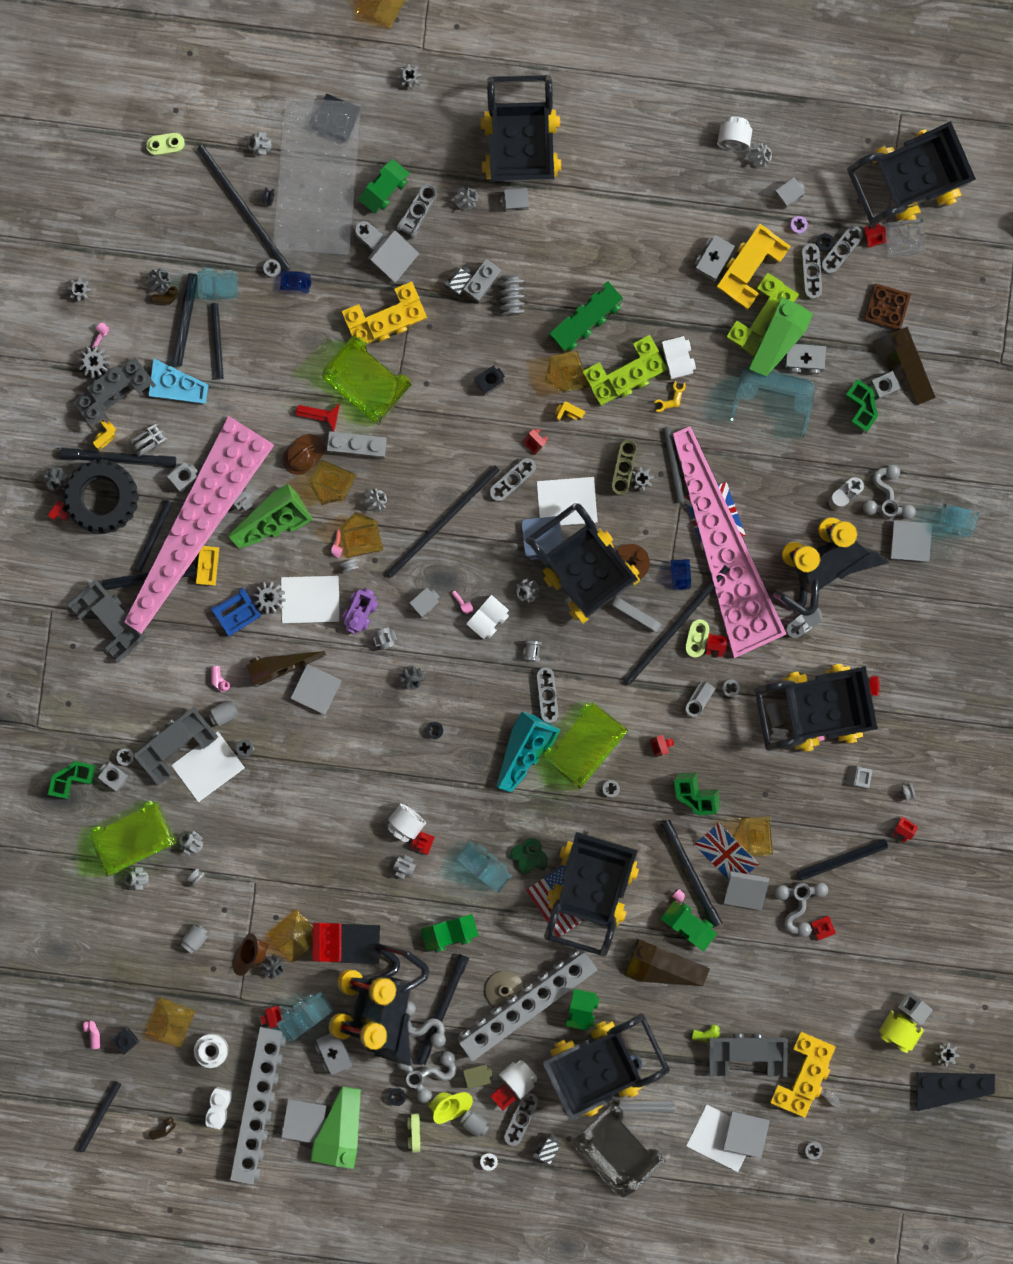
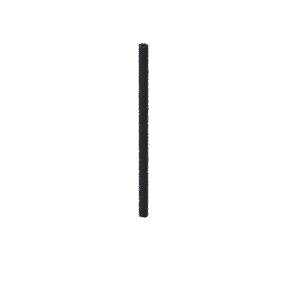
M200 145L197 148L199 153L285 272L288 271L291 266L204 145Z
M494 465L386 573L392 578L500 469Z
M724 565L718 573L726 575L730 569ZM717 575V576H716V579H717V582H718V583H719V582L721 581V579L723 578L722 575ZM713 579L627 676L625 681L629 685L715 588Z

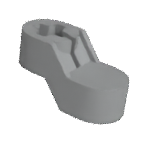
M853 477L845 482L829 498L830 507L836 511L846 507L864 489L862 480Z
M817 608L812 615L804 616L800 614L793 619L787 626L788 635L798 638L816 626L822 619L821 610Z

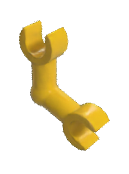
M677 381L674 382L673 388L675 392L673 400L664 402L656 400L654 404L661 403L663 406L662 409L656 410L657 413L663 412L664 409L680 406L681 395L686 388L685 383L683 388L679 390L676 388Z

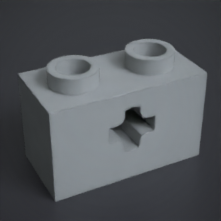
M716 235L713 239H708L704 246L707 249L704 255L700 254L694 263L697 265L695 271L714 282L735 248L734 245ZM715 253L717 256L716 259L712 262L710 261L711 257L709 255L712 256Z
M486 259L464 288V293L477 303H480L502 274V270Z
M795 344L786 354L785 369H789V372L801 373V370H808L809 374H820V371L825 369L826 346ZM804 355H807V359H810L807 364L804 363V360H800Z
M331 1033L316 1039L317 1043L314 1045L317 1053L323 1055L325 1061L322 1064L326 1073L330 1071V1074L333 1075L353 1066L342 1039L333 1037ZM329 1048L338 1051L336 1058L328 1056Z

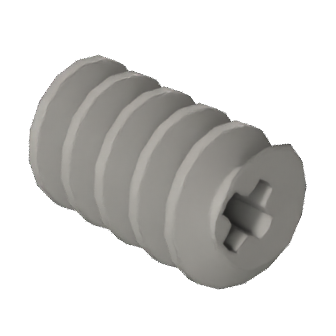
M520 275L500 276V280L505 281L500 284V287L504 288V290L500 291V295L505 296L501 298V303L505 304L501 306V310L505 311L501 315L525 313V310L519 309L520 306L524 305L523 302L519 301V299L524 298V295L519 294L520 291L524 290V287L519 286V284L524 282V280L519 279Z

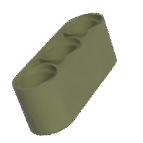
M632 440L623 441L619 448L611 485L612 492L617 496L625 495L629 488L637 452L636 443ZM624 445H631L633 452L631 454L624 453ZM622 463L628 464L629 471L626 473L621 472L619 465ZM617 482H623L625 484V490L617 491L615 489V484Z

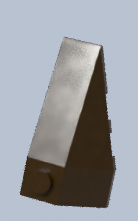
M909 327L873 340L879 359L890 372L893 371L897 381L918 405L936 398Z
M326 652L300 653L264 657L262 659L258 656L249 660L250 664L246 666L254 686L259 687L326 656Z
M639 939L624 975L641 982L703 986L710 968Z

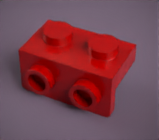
M313 923L312 956L314 962L341 961V923Z

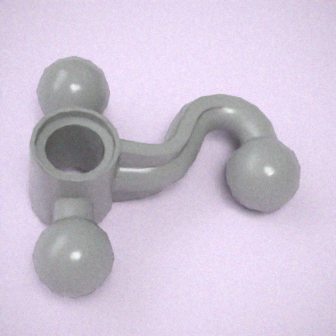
M896 465L878 469L874 473L873 482L877 488L887 494V498L882 505H877L872 500L866 501L863 504L864 513L873 515L876 512H880L881 517L886 520L893 519L896 514L902 515L905 519H912L916 514L914 506L906 504L903 507H899L897 502L894 501V491L892 488L881 481L883 475H886L891 480L897 479L900 476V469ZM888 505L893 507L894 513H886L884 507Z
M799 882L793 888H788L785 885H780L776 888L775 896L777 899L786 900L789 896H795L799 902L798 909L789 913L785 918V927L790 933L798 934L801 937H808L811 934L812 928L810 924L802 922L798 926H793L792 921L804 914L806 900L810 895L815 894V896L822 898L828 894L829 889L825 883L820 882L814 887H809L804 882ZM804 886L807 890L806 894L802 897L798 896L797 889Z
M408 1001L406 1013L412 1016L416 1008L412 1002ZM429 1019L420 1028L412 1027V1023L409 1020V1034L421 1036L430 1027L435 1026L437 1032L431 1036L432 1045L439 1048L446 1042L444 1025L438 1019Z
M445 1051L440 1056L441 1064L448 1066L449 1071L447 1073H442L434 1067H427L417 1071L413 1070L411 1066L397 1063L401 1070H405L407 1074L406 1083L409 1087L416 1088L419 1102L428 1103L432 1098L431 1091L422 1085L424 1077L431 1074L441 1081H448L455 1076V1056L452 1052ZM418 1074L420 1077L419 1083L411 1084L409 1082L410 1075Z

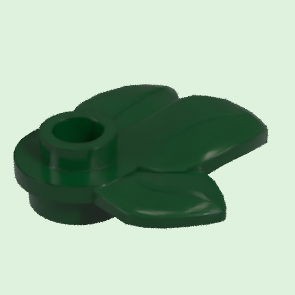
M528 838L523 844L516 845L510 854L511 859L519 860L518 866L522 874L530 873L535 867L541 870H545L547 867V854L542 851V844L536 838ZM534 845L536 849L531 851L529 846Z

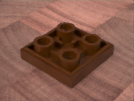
M874 283L864 321L900 330L911 293Z

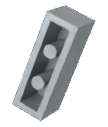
M329 431L328 453L385 459L386 437Z

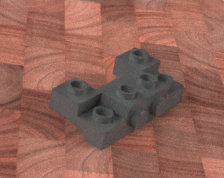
M134 357L121 368L117 365L109 369L101 378L94 380L87 387L88 392L75 400L74 404L95 431L97 430L95 426L103 419L106 422L110 420L105 414V410L134 389L142 397L144 395L142 391L150 385L154 388L156 385L136 357Z
M95 579L68 606L80 620L91 611L97 615L116 637L105 649L120 663L147 637L143 632L141 634L125 623L130 611L128 609L124 611L120 607L122 602L115 594L111 596Z
M192 707L178 720L172 719L165 725L166 729L163 732L157 731L150 737L151 741L133 755L157 785L162 784L174 774L164 761L189 741L195 738L199 745L205 749L219 738L195 707Z
M734 1033L733 1037L709 1038V1076L729 1077V1062L767 1061L768 1077H787L788 1038L764 1037L762 1033H753L752 1037H744L742 1033Z

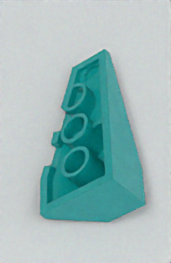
M521 711L512 728L496 787L512 792L526 777L527 770L532 764L536 765L540 761L538 759L545 750L548 752L561 730L535 715Z

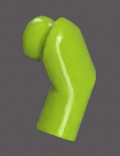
M711 1025L706 1032L694 1030L691 1039L709 1043V1038H718L720 1028L717 1025Z

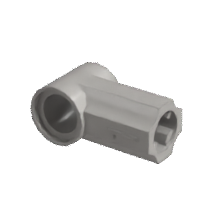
M701 680L684 707L686 716L689 718L698 717L716 688ZM689 705H697L698 713H690Z

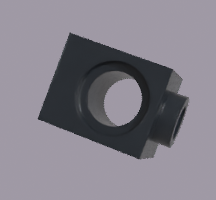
M493 365L474 379L486 396L504 384L503 378H505V375L500 368L496 369ZM488 375L496 377L497 380L494 384L486 382L485 379Z
M126 1027L111 1040L123 1055L140 1042L129 1027Z

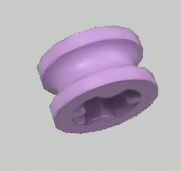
M796 216L790 222V229L795 234L803 233L808 226L807 220L802 216ZM797 220H800L801 224L804 225L800 230H797V227L794 225V222L797 223Z

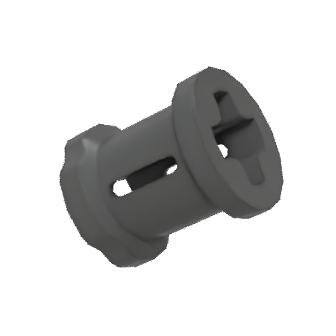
M241 740L236 745V751L242 757H249L254 752V745L249 740ZM243 743L250 746L246 754L240 750V747H243Z

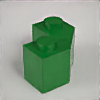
M392 159L379 171V175L374 181L366 186L358 200L374 214L381 209L384 211L391 203L389 199L392 194L398 189L402 190L407 185L408 181L406 179L410 173Z
M857 379L844 398L860 408L850 422V425L866 434L877 419L878 412L873 389Z
M74 761L66 768L52 775L48 795L69 799L73 781L93 784L96 765Z
M697 772L678 773L674 779L676 798L689 806L696 815L717 814L721 808L718 789L699 790Z
M673 901L661 917V920L704 952L718 934L712 929L714 925L706 919L701 921L690 913L692 909L685 903L680 905Z
M473 914L420 929L426 951L434 949L435 953L446 950L445 946L461 942V945L471 943V938L479 936Z
M573 989L566 1026L589 1031V1027H593L595 1021L593 1010L598 1009L600 999L596 997L597 993Z

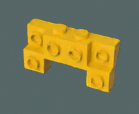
M759 224L748 242H742L737 252H739L737 258L734 259L732 257L726 267L729 269L718 284L717 289L748 310L759 294L747 285L766 255L780 263L791 246L773 234L769 229Z
M412 281L395 288L400 301L399 304L366 318L360 304L342 311L357 349L377 340L383 342L389 339V335L397 333V335L402 334L408 330L407 327L427 319Z
M800 1031L793 1049L806 1056L791 1090L777 1084L770 1103L805 1118L812 1101L821 1094L823 1087L820 1085L822 1080H826L829 1075L830 1069H828V1064L836 1046Z

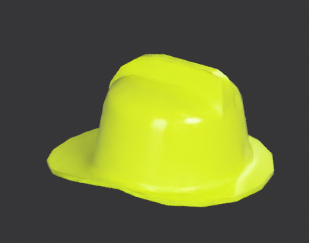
M442 1092L429 1102L428 1105L433 1112V1120L437 1124H442L464 1115L471 1108L473 1099L466 1092L454 1095Z

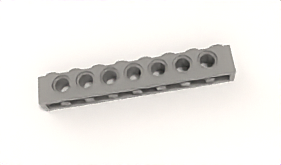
M573 950L564 961L560 960L555 963L553 969L549 972L540 974L537 977L538 980L534 983L525 985L519 994L510 996L501 1007L497 1006L492 1009L491 1014L486 1018L482 1017L477 1020L475 1026L471 1029L463 1030L457 1040L471 1060L474 1061L595 973L598 969L583 950ZM577 965V970L569 972L570 966ZM557 976H561V982L558 984H554V978ZM540 988H546V992L543 995H538L537 992ZM525 999H530L531 1002L528 1006H522V1002ZM509 1011H515V1015L513 1017H506V1014ZM494 1022L500 1023L497 1029H491V1024ZM477 1034H484L482 1040H475V1036Z
M260 1027L231 1181L253 1185L255 1180H259L261 1169H257L258 1162L263 1160L264 1150H261L262 1142H266L268 1131L265 1130V1125L270 1123L272 1112L268 1110L269 1105L274 1103L275 1093L272 1092L273 1084L277 1085L279 1074L276 1073L277 1065L281 1066L283 1055L279 1053L281 1046L284 1047L286 1042V1035H283L284 1030ZM267 1043L275 1045L274 1053L266 1052L265 1045ZM264 1062H268L272 1066V1070L268 1073L261 1069V1065ZM260 1081L268 1084L267 1091L262 1092L258 1089L257 1085ZM257 1100L264 1103V1109L261 1111L254 1108V1102ZM256 1119L260 1122L261 1126L258 1130L251 1128V1120ZM248 1139L256 1140L257 1147L254 1149L248 1148L246 1144ZM244 1158L252 1159L253 1166L251 1168H246L243 1165Z

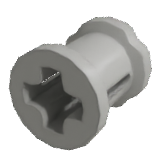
M525 640L526 652L523 660L540 661L539 647L542 645V642Z

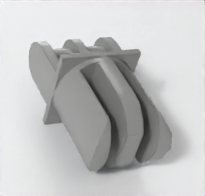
M156 423L129 440L128 443L132 445L141 440L133 447L134 451L148 444L147 447L137 453L138 457H140L149 450H154L157 446L167 441L168 438L162 435L163 431L158 429V424Z

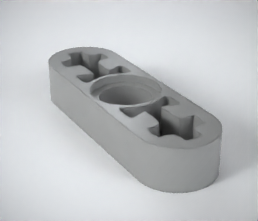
M849 227L822 262V270L825 273L834 274L860 242L863 232L859 227ZM857 231L858 239L853 238L850 244L846 242L851 236L849 232ZM839 245L846 246L847 254H838L837 247ZM833 253L838 258L834 263L835 269H827L828 264L826 261L831 262L834 256H831Z
M809 243L803 247L801 253L804 293L807 298L814 300L819 298L822 293L819 248L815 244ZM809 248H812V251L816 252L812 256V261L816 260L817 263L810 262L806 264L805 261L809 262V254H805V252H807ZM810 266L817 269V275L814 277H810L806 272ZM818 279V282H814V287L818 291L815 295H812V292H808L811 289V282L807 283V280L814 281Z
M530 458L521 460L491 487V498L497 502L506 499L535 472V462ZM523 463H531V471L526 470L522 474L525 476L522 479L521 475L515 470L518 468L521 471L524 468ZM510 475L518 477L519 481L516 485L508 483L507 478ZM504 481L505 485L511 490L507 491V489H505L502 492V497H495L494 489H501L504 486L503 484H501V482Z
M617 596L610 602L611 606L656 633L662 626L661 623Z
M544 667L537 673L541 717L545 722L553 723L558 718L554 672L550 668ZM543 671L551 674V677L548 678V684L552 683L553 687L541 688L540 684L545 685L544 679L540 678ZM551 690L553 698L550 701L544 700L542 698L543 691ZM554 702L555 706H551V711L555 712V716H552V720H548V717L544 716V713H547V706L543 708V703L551 704Z
M528 1092L519 1101L505 1132V1141L511 1146L518 1145L521 1142L538 1105V1098L532 1092ZM532 1096V1100L535 1103L534 1105L530 1104L528 1107L531 1113L528 1114L525 1110H519L520 1106L525 1108L526 1102L524 1099ZM523 1113L526 1115L527 1121L525 1124H518L516 1122L518 1114ZM512 1124L518 1128H523L522 1132L518 1129L516 1136L519 1139H514L513 1142L510 1141L508 1136L509 1133L512 1134L515 1130L514 1127H511Z

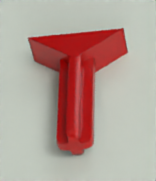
M341 403L332 411L298 405L296 415L329 422L333 432H335Z

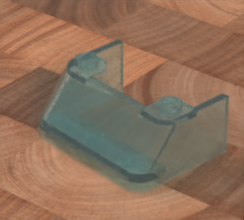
M750 366L744 367L740 373L729 420L733 421L735 418L739 399L745 401L752 400L756 396L758 388L795 397L793 403L795 411L805 415L800 437L804 438L813 407L814 383L808 379L771 371L765 377L749 370Z

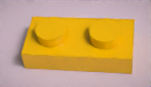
M203 546L200 550L196 584L216 586L219 547Z

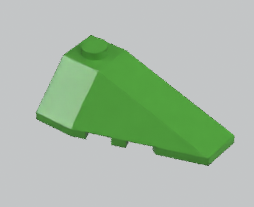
M287 483L265 499L228 536L240 549L261 542L263 538L272 535L273 537L280 536L279 533L287 530L291 532L298 530L313 519L299 495Z

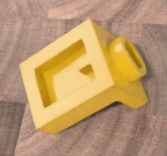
M565 401L563 405L559 404L555 412L558 415L556 420L560 421L564 412L568 413L567 417L575 421L578 418L582 420L586 411Z
M104 420L101 421V424L107 431L105 433L103 431L94 438L93 444L99 451L117 437L114 433L117 429L110 421L108 423Z

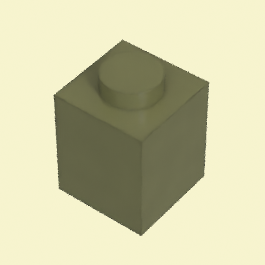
M486 1063L463 1069L468 1089L490 1084V1079L493 1078L491 1067H487Z

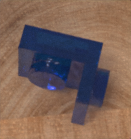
M282 271L280 290L309 293L311 275L298 271Z
M690 559L670 560L672 589H690Z

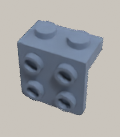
M556 516L525 519L522 521L525 558H530V561L540 560L531 546L526 543V538ZM560 522L536 539L545 554H548L562 543Z

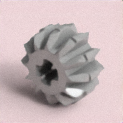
M94 346L92 352L90 347H87L88 354L80 353L85 358L78 359V362L83 364L79 369L85 370V376H88L91 372L92 379L95 378L96 373L101 378V371L103 370L105 373L108 371L105 366H111L110 362L105 361L110 356L109 354L104 355L105 349L103 348L98 352V347ZM95 358H98V365H93L92 367V363L90 361L92 359L95 360Z
M263 582V590L260 587L256 588L260 594H253V597L259 598L254 604H261L258 610L262 611L265 608L266 614L270 613V608L273 613H277L275 606L282 609L283 606L279 602H286L285 598H280L281 595L285 594V591L278 592L281 588L279 584L274 588V582H270L268 588L267 584ZM273 593L274 596H272V598H274V600L272 602H266V594L271 595Z

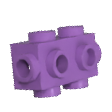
M366 588L363 591L359 589L357 593L353 592L349 601L352 605L349 610H345L341 619L344 621L343 625L347 626L345 630L356 634L357 631L361 633L362 629L367 630L371 621L367 618L370 612H375L378 602H376L377 597L373 596L375 592ZM366 599L368 604L362 606L360 604L361 600Z

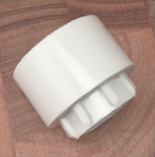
M728 117L725 119L724 123L720 125L717 145L724 150L732 152L748 151L752 137V128L748 120L741 117Z
M401 803L388 819L390 822L388 830L404 842L415 839L426 825L425 820L419 814Z
M206 1034L195 1044V1059L204 1067H217L228 1056V1044L218 1034ZM212 1045L216 1048L214 1056H209L206 1053L207 1046Z
M522 1060L516 1064L512 1062L499 1074L501 1080L520 1100L535 1087L533 1083L537 1081V1076Z

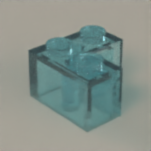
M202 268V271H197L198 295L201 300L239 299L238 273H234V270H223V273L213 271V268Z
M470 841L456 859L495 892L499 893L513 876L507 871L509 867L502 861L497 863L498 858L491 852L486 854L488 850L480 843L476 846Z
M321 991L315 996L311 993L293 1007V1012L289 1009L282 1014V1020L277 1025L288 1041L292 1042L329 1015L334 1009Z

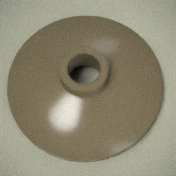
M509 971L497 972L490 977L486 984V997L494 1007H501L510 996L519 994L524 986L516 974ZM503 987L508 988L509 991L507 994L501 993V989Z

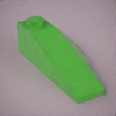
M783 297L778 298L749 370L767 377L806 332L813 313L795 302Z
M341 1086L327 1119L324 1120L318 1136L316 1135L313 1141L310 1161L354 1169L358 1143L361 1089Z

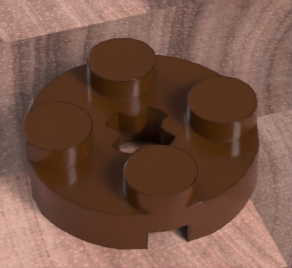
M626 544L619 547L616 553L624 562L633 558V561L637 562L635 568L640 573L637 576L639 579H642L650 567L648 553L636 544Z

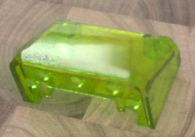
M353 335L324 367L322 377L371 421L380 425L411 388V380L404 374L395 375L367 351V343L364 339Z
M593 701L591 704L587 702L580 710L583 714L553 749L550 746L544 754L546 757L544 762L578 790L584 786L629 731Z
M151 800L143 804L144 808L106 827L102 828L99 825L90 830L89 838L106 877H110L120 870H124L139 861L178 844L159 802L154 803Z

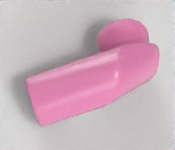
M211 666V684L218 691L226 692L230 688V683L220 676V666Z
M91 1020L90 1022L85 1021L83 1023V1031L90 1032L91 1049L100 1048V1033L95 1022Z

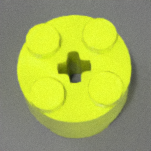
M891 1010L879 1032L883 1040L891 1043V1041L895 1042L898 1045L897 1048L908 1053L909 1050L912 1051L924 1029L921 1027L918 1030L915 1027L917 1025L915 1022L899 1013L895 1016L894 1011Z

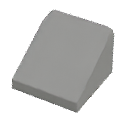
M850 765L846 784L869 788L873 770Z

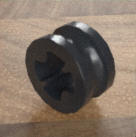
M264 189L263 205L268 203L269 206H272L275 189Z
M821 234L816 240V246L823 252L829 251L834 245V239L830 234ZM822 238H824L825 240L829 239L830 243H828V247H826L825 245H820V242H822Z
M431 722L427 726V735L432 739L440 738L443 735V726L439 722ZM432 725L440 727L439 735L430 734Z
M395 1088L389 1094V1101L394 1106H401L406 1101V1093L400 1088ZM400 1092L402 1093L403 1100H399L397 1103L393 1101L395 1098H392V1095Z

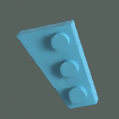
M153 360L151 379L156 387L153 388L150 385L149 397L206 404L208 384L180 372L159 360Z

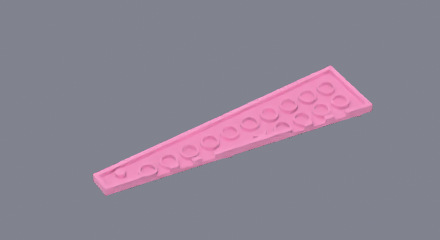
M230 416L227 417L125 620L127 625L141 634L274 447L271 442Z
M689 426L673 433V438L733 657L736 658L786 635V632L692 428ZM724 565L730 569L726 575L718 573ZM717 575H722L723 578H722L721 581L718 583V582H717V579H716V576H717Z

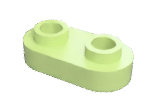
M178 133L163 134L149 138L146 147L151 155L161 156L181 152L184 149L185 141ZM177 139L178 144L172 145V140ZM158 142L159 147L153 148V143Z
M696 620L690 626L685 650L689 656L694 658L701 656L705 651L709 625L704 620ZM697 626H701L703 628L702 633H698L696 631ZM694 644L699 648L696 652L691 649Z
M411 1114V1118H408V1129H412V1137H408V1148L412 1149L413 1153L420 1152L419 1114Z

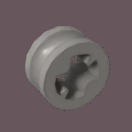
M270 259L264 263L263 270L268 277L275 278L280 274L281 267L279 262ZM270 264H273L274 266L277 265L275 273L267 271V269L270 268Z
M356 559L341 563L340 566L343 567L342 572L348 573L358 569L359 567L355 564L357 562Z
M727 680L723 685V692L729 697L736 696L740 691L739 683L735 680ZM734 683L737 689L736 692L731 691L728 693L726 685Z
M124 748L118 751L116 758L119 764L128 766L133 762L134 756L131 750ZM128 752V756L131 759L129 761L126 760V763L122 762L121 753Z
M609 780L604 783L603 793L606 796L616 797L619 794L620 786L616 781ZM610 783L617 787V790L613 792L614 794H609V791L606 792V787H609Z
M908 783V786L902 785L906 802L910 798L916 799L912 783Z
M199 868L186 880L191 882L193 887L205 875L199 872Z
M812 1141L806 1145L805 1153L808 1158L815 1160L822 1155V1146L818 1142ZM812 1145L815 1148H819L818 1154L815 1156L813 1153L808 1152V1149L811 1150L810 1146Z

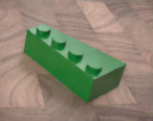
M609 281L603 285L604 289L601 292H595L588 299L587 304L580 305L573 312V316H568L549 333L551 339L564 353L567 350L569 352L573 351L578 346L577 342L581 338L587 339L593 333L591 330L596 325L598 327L602 326L607 321L606 317L610 313L614 315L622 308L620 305L622 304L623 297Z

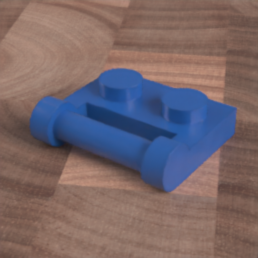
M244 588L239 589L237 594L220 605L211 607L229 637L261 617V614ZM245 600V604L223 617L221 612L238 601Z

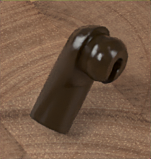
M170 286L164 295L153 294L152 303L170 305L179 295L177 287Z
M172 1117L163 1120L164 1127L150 1131L149 1136L151 1140L167 1136L176 1126Z

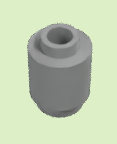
M231 700L212 708V713L209 714V717L214 725L218 724L220 727L236 718L235 716L239 713Z
M200 924L198 926L193 925L183 937L181 946L193 954L194 951H198L208 938L206 934L208 931Z
M470 1110L467 1111L460 1121L463 1124V1128L477 1138L479 1135L483 1137L490 1128L487 1126V1120L474 1111L472 1113Z

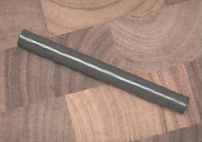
M665 427L663 430L677 503L685 502L672 431L671 427Z

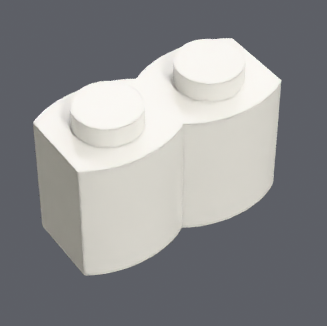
M683 336L661 342L670 380L693 375V370L696 369L694 359L689 357L688 351H691L689 340H685Z
M491 595L468 621L467 625L483 639L486 637L490 639L497 631L495 626L499 622L503 624L509 617L507 614L509 610Z
M217 1087L213 1091L210 1099L211 1108L206 1115V1126L216 1129L223 1127L227 1119L226 1108L229 1106L232 1098L231 1090Z

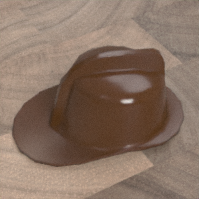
M305 434L290 445L283 455V465L286 470L295 475L304 474L309 471L324 454V443L321 438L313 434Z
M253 933L247 934L234 955L232 962L234 973L238 976L245 975L253 965L262 963L266 956L268 943L257 939Z

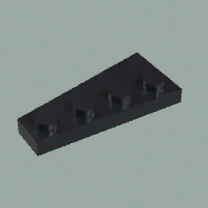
M917 1072L916 1111L995 1094V1074Z

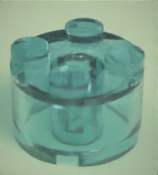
M942 504L937 526H940L939 530L952 533V529L957 530L959 535L969 538L971 534H975L980 512L976 511L974 515L972 514L973 510L954 505L946 508L947 504Z

